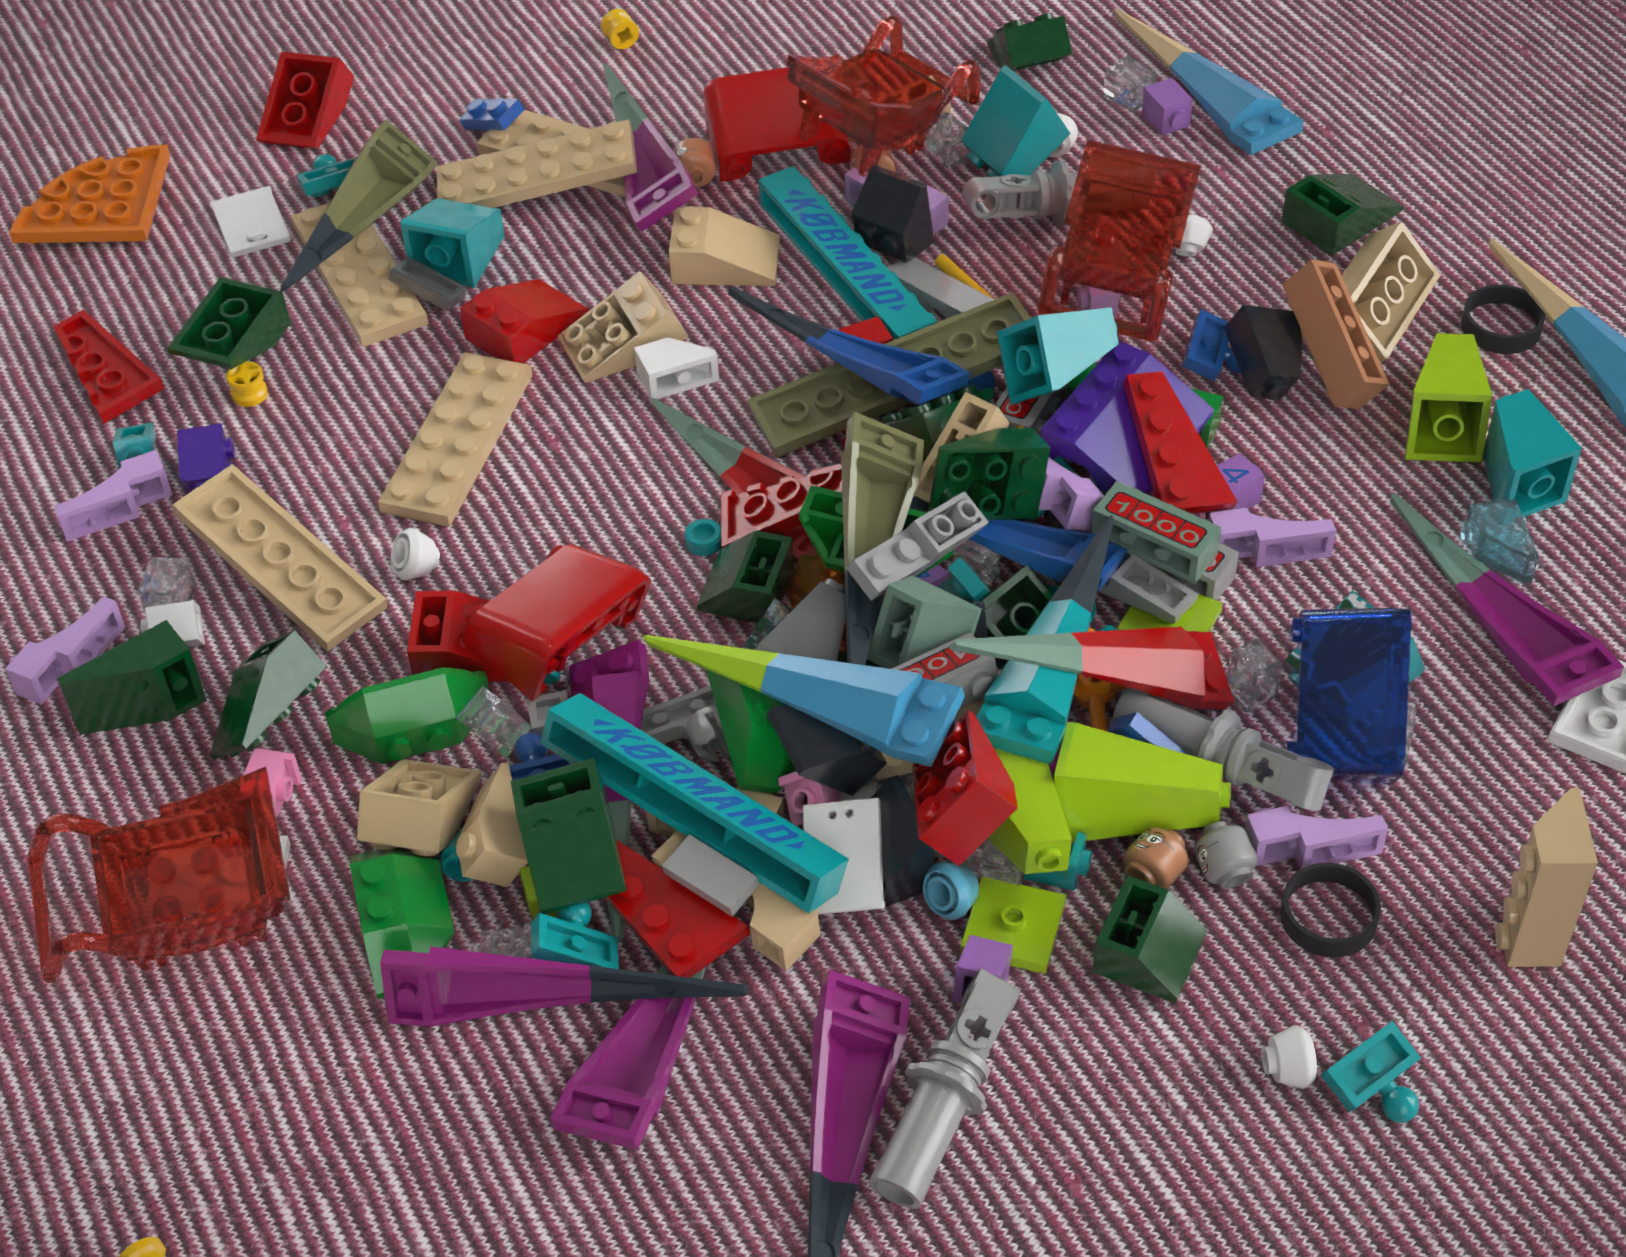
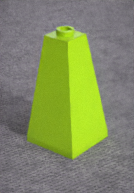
M1436 334L1413 392L1405 460L1482 462L1492 393L1474 334Z
M1067 722L1054 773V783L1072 842H1075L1078 832L1087 834L1086 841L1138 835L1148 828L1180 830L1206 827L1219 822L1222 808L1230 807L1231 783L1223 782V764L1079 723Z
M994 748L1014 783L1018 809L987 839L1024 874L1068 870L1072 837L1048 763Z

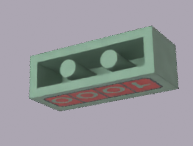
M1118 481L1115 482L1093 509L1091 533L1096 535L1106 519L1112 515L1114 522L1109 541L1128 549V554H1134L1145 562L1194 584L1218 554L1221 534L1220 526Z

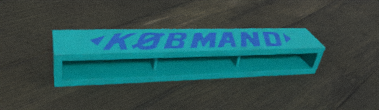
M795 166L758 179L760 207L861 321L879 317L893 340L937 323L934 315L931 312H927L919 304L915 294L909 292L900 283L896 273L889 271L882 263L880 256L868 248L861 235L857 232L855 233L848 226L843 215L838 214L830 206L827 198L824 195H820L812 186L810 179L807 176H803Z
M581 693L548 709L540 742L541 745L572 764L594 758L606 786L685 836L690 834L758 877L761 884L807 913H811L839 893L849 858Z

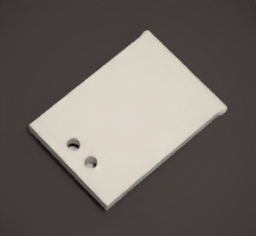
M270 186L209 203L214 211L231 258L291 242L290 235Z
M869 798L803 805L804 831L849 858L839 893L817 908L818 915L884 909L880 799Z

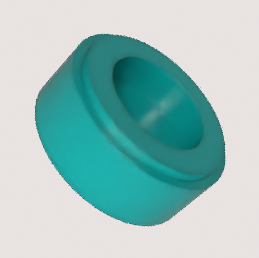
M700 519L693 521L686 527L684 532L685 545L692 554L709 556L721 549V526L717 522L709 519Z

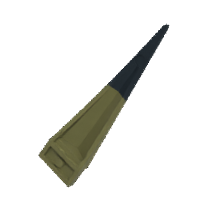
M386 119L362 147L281 285L280 292L286 291L415 192L438 165V162Z
M854 412L847 421L845 451L841 454L847 663L865 665L883 594L871 601L846 568L856 558L902 532L922 472L924 440L857 412Z

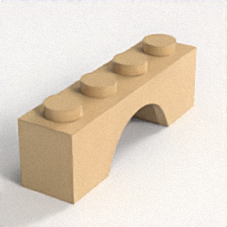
M677 830L652 855L653 863L663 869L662 865L687 836ZM760 882L759 886L745 901L754 911L749 925L753 948L785 971L821 935L817 909L807 913Z

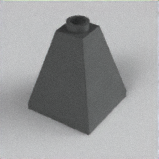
M827 578L825 582L821 581L754 650L837 661L846 619L845 587L832 579Z

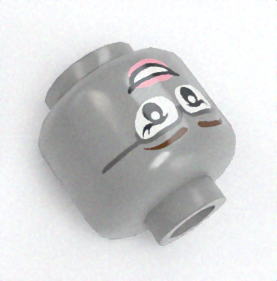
M1219 821L1208 825L1202 830L1203 836L1196 842L1194 853L1208 882L1220 884L1221 888L1228 889L1239 886L1253 877L1252 870L1257 866L1258 857L1244 828L1238 825L1227 826L1225 821Z

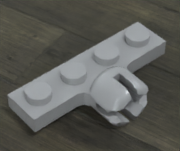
M711 685L644 709L641 731L662 744L684 738L689 740L697 755L704 760L718 762L719 757L714 751L717 748H720L726 758L730 757Z

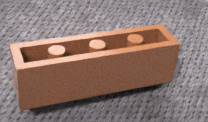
M1311 259L1283 283L1282 286L1287 295L1288 304L1293 310L1301 328V335L1309 346L1314 358V365L1321 374L1327 388V395L1333 402L1334 407L1360 409L1390 384L1336 263Z

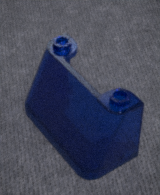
M1404 608L1301 610L1299 617H1292L1291 642H1298V650L1301 651L1297 731L1293 741H1286L1285 749L1332 766L1334 770L1331 780L1394 784L1403 776L1406 757L1411 610Z

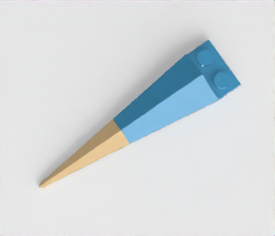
M1115 8V18L1138 37L1176 75L1207 111L1228 140L1248 154L1253 155L1303 132V119L1282 107V100Z
M1490 238L1489 249L1519 281L1553 323L1582 363L1619 422L1626 428V338L1497 241Z

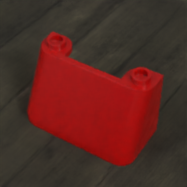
M811 63L718 77L706 84L703 92L706 134L714 152L720 182L745 177L752 168V156L816 146L818 157L823 163L840 164L850 162V145L836 81L832 69L827 64Z
M575 544L558 545L549 553L545 561L484 606L482 604L476 605L466 616L465 623H467L462 641L533 702L547 690L548 686L543 683L546 675L554 671L557 673L562 671L567 658L609 624L615 627L620 625L625 629L637 620L651 584V579L637 567Z

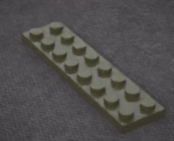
M1011 292L884 345L944 357L970 372V379L1003 365L997 331L1028 320L1030 316L1015 294ZM839 363L747 400L749 410L776 458L846 430L847 421L854 412L873 419L912 403L888 394Z

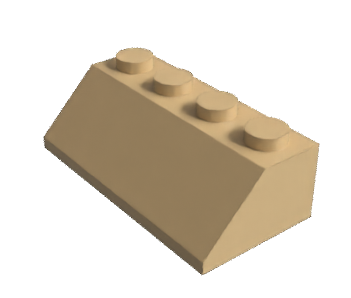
M1402 221L1370 234L1342 274L1344 283L1380 362L1388 359L1441 276Z
M1570 788L1533 825L1527 844L1521 845L1519 871H1514L1512 874V893L1510 897H1505L1503 922L1497 923L1495 931L1497 948L1504 949L1507 967H1557L1563 963L1598 864L1580 788Z

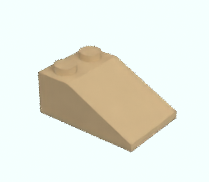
M678 207L674 212L669 247L672 284L776 286L780 235L710 207Z
M407 759L401 760L360 791L357 841L370 842L373 848L380 850H391L396 847L412 849L413 854L419 856H434L440 853L455 837L482 779V771Z

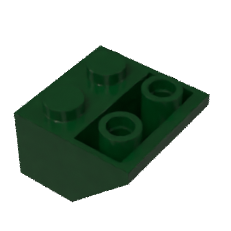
M1052 13L1036 16L1034 21L1023 24L1022 20L1005 23L1003 28L995 30V35L986 41L990 52L1000 68L1006 65L1012 71L1064 60L1073 54L1065 17L1053 18Z
M754 530L720 549L697 603V611L772 626L794 571L792 537Z
M1127 875L1095 942L1092 973L1177 1003L1207 936V929L1170 890Z

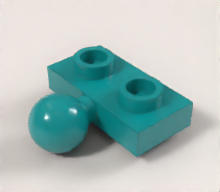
M330 154L318 155L313 161V170L296 174L300 189L306 196L320 197L330 193V189L341 185L357 157L338 162Z
M588 902L557 910V918L538 913L531 923V957L539 960L619 969L618 937L586 928L592 916L591 907Z
M1393 1020L1320 1074L1349 1113L1378 1091L1382 1095V1110L1390 1120L1397 1123H1406L1415 1118L1418 1113L1419 1100L1414 1091L1405 1086H1397L1393 1080L1419 1061L1421 1056Z

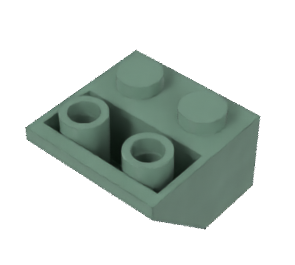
M913 575L889 584L867 659L884 668L892 669L969 632L974 636L982 609Z

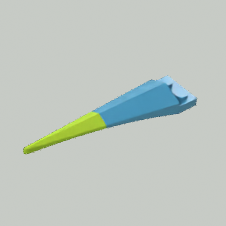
M651 635L643 636L647 645L761 692L893 758L932 767L965 697L960 686L922 678L921 673Z

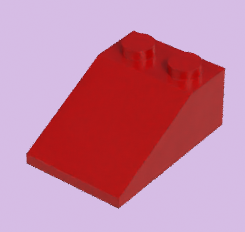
M281 51L256 140L260 143L318 150L347 104L354 75L340 58Z
M540 279L484 289L460 307L465 340L497 359L523 364L558 338L559 334L589 311L588 307Z

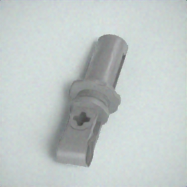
M1064 161L1053 162L1049 173L1035 170L1030 175L1009 174L1001 177H975L970 179L962 190L963 200L975 216L980 219L1023 218L1026 216H1032L1034 219H1044L1045 216L1051 215L1056 226H1066L1069 222L1070 214L1146 209L1151 196L1150 178L1145 168L1069 172ZM988 193L982 202L976 203L980 195Z
M1128 688L1120 697L1112 722L1115 718L1138 712L1188 755L1223 764V778H1226V781L1232 785L1239 787L1247 783L1255 788L1284 798L1295 806L1314 811L1321 810L1334 768L1322 761L1298 755L1263 741L1259 731L1251 728L1242 729L1241 719L1236 714V711L1226 709L1219 717L1213 719L1163 698L1132 688Z
M979 968L963 996L962 1005L945 1040L932 1042L927 1052V1062L908 1064L904 1074L907 1076L906 1081L915 1091L869 1179L870 1186L887 1200L906 1208H920L963 1115H982L987 1107L986 1097L978 1088L980 1084L986 1082L990 1074V1068L985 1060L1002 1025L1007 1020L1019 997L1020 989ZM970 1030L975 1032L974 1041L969 1038Z

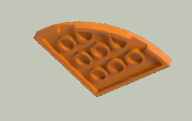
M168 144L126 149L127 155L106 161L103 156L82 163L53 179L39 190L40 197L30 207L24 206L19 212L9 232L12 243L147 241L170 158Z

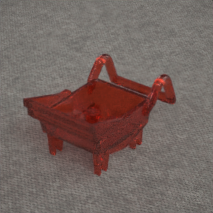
M894 15L887 16L878 24L862 53L843 60V57L838 54L828 58L788 55L786 65L789 67L787 79L799 87L798 106L804 109L799 138L805 142L808 140L809 135L815 138L821 121H824L861 143L863 149L858 174L863 177L867 176L869 169L873 165H878L883 151L899 150L906 147V153L910 155L914 154L915 149L920 152L923 149L929 128L938 122L942 110L955 96L970 105H976L980 101V67L978 63L974 60H966L956 68L951 77L945 75L903 50V25L900 18ZM889 32L891 55L879 49ZM932 75L935 81L929 78L928 76ZM966 78H967V87H966L965 85H963V82L965 81Z
M1087 140L1064 223L1071 224L1065 245H1054L1050 251L1037 308L1038 314L1047 315L1081 311L1053 304L1058 280L1064 281L1060 304L1065 306L1068 304L1072 286L1080 284L1142 299L1144 305L1140 323L1146 324V326L1114 318L1117 325V334L1150 342L1156 341L1159 337L1170 288L1173 283V272L1168 269L1173 249H1180L1201 165Z
M266 766L184 800L159 806L160 817L116 827H110L101 821L69 813L53 815L42 820L35 829L27 855L42 979L46 983L56 982L60 977L67 954L76 950H88L110 956H121L127 961H134L141 970L149 969L148 961L156 960L158 966H164L167 964V956L199 953L234 940L242 947L249 945V937L256 936L258 942H265L267 940L265 932L267 920L279 917L280 913L286 912L284 902L291 900ZM70 831L90 837L103 935L85 931L73 932L63 935L53 942L43 862L53 834Z

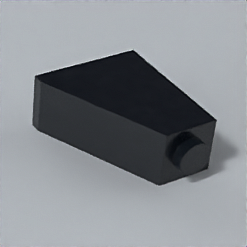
M1243 305L1225 325V333L1250 397L1280 400L1300 379L1302 354L1301 328L1293 311Z

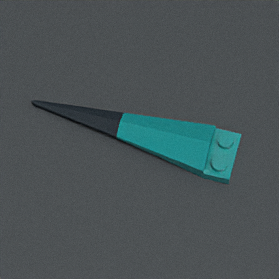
M1112 515L1101 526L1027 635L1088 632L1113 528L1114 518ZM1009 660L985 694L984 703L976 717L993 748L1052 764L1064 738L1078 674Z

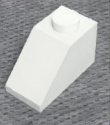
M669 337L634 347L637 375L650 398L658 400L719 381L718 359L714 349Z

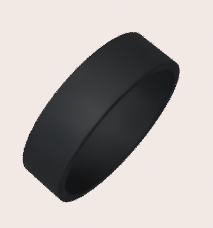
M1489 285L1481 287L1469 295L1465 303L1461 327L1464 334H1474L1478 347L1494 353L1514 354L1530 349L1539 341L1546 314L1526 290L1511 285ZM1485 304H1508L1527 312L1534 319L1537 326L1531 331L1519 335L1497 334L1479 326L1471 317L1470 312Z
M1317 863L1300 869L1289 879L1283 893L1280 917L1287 935L1302 949L1324 957H1345L1359 952L1373 939L1381 913V901L1374 885L1357 870L1337 863ZM1334 882L1342 884L1357 892L1365 900L1372 914V922L1364 931L1348 938L1334 939L1322 937L1308 931L1298 923L1290 911L1288 900L1296 890L1310 883Z

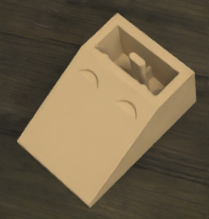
M639 271L557 337L581 378L587 383L635 367L634 347L667 337L683 341L688 337V334L662 293Z

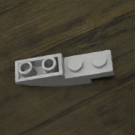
M964 491L916 519L904 531L856 558L846 569L872 601L885 593L889 584L912 575H918L968 540L989 522Z

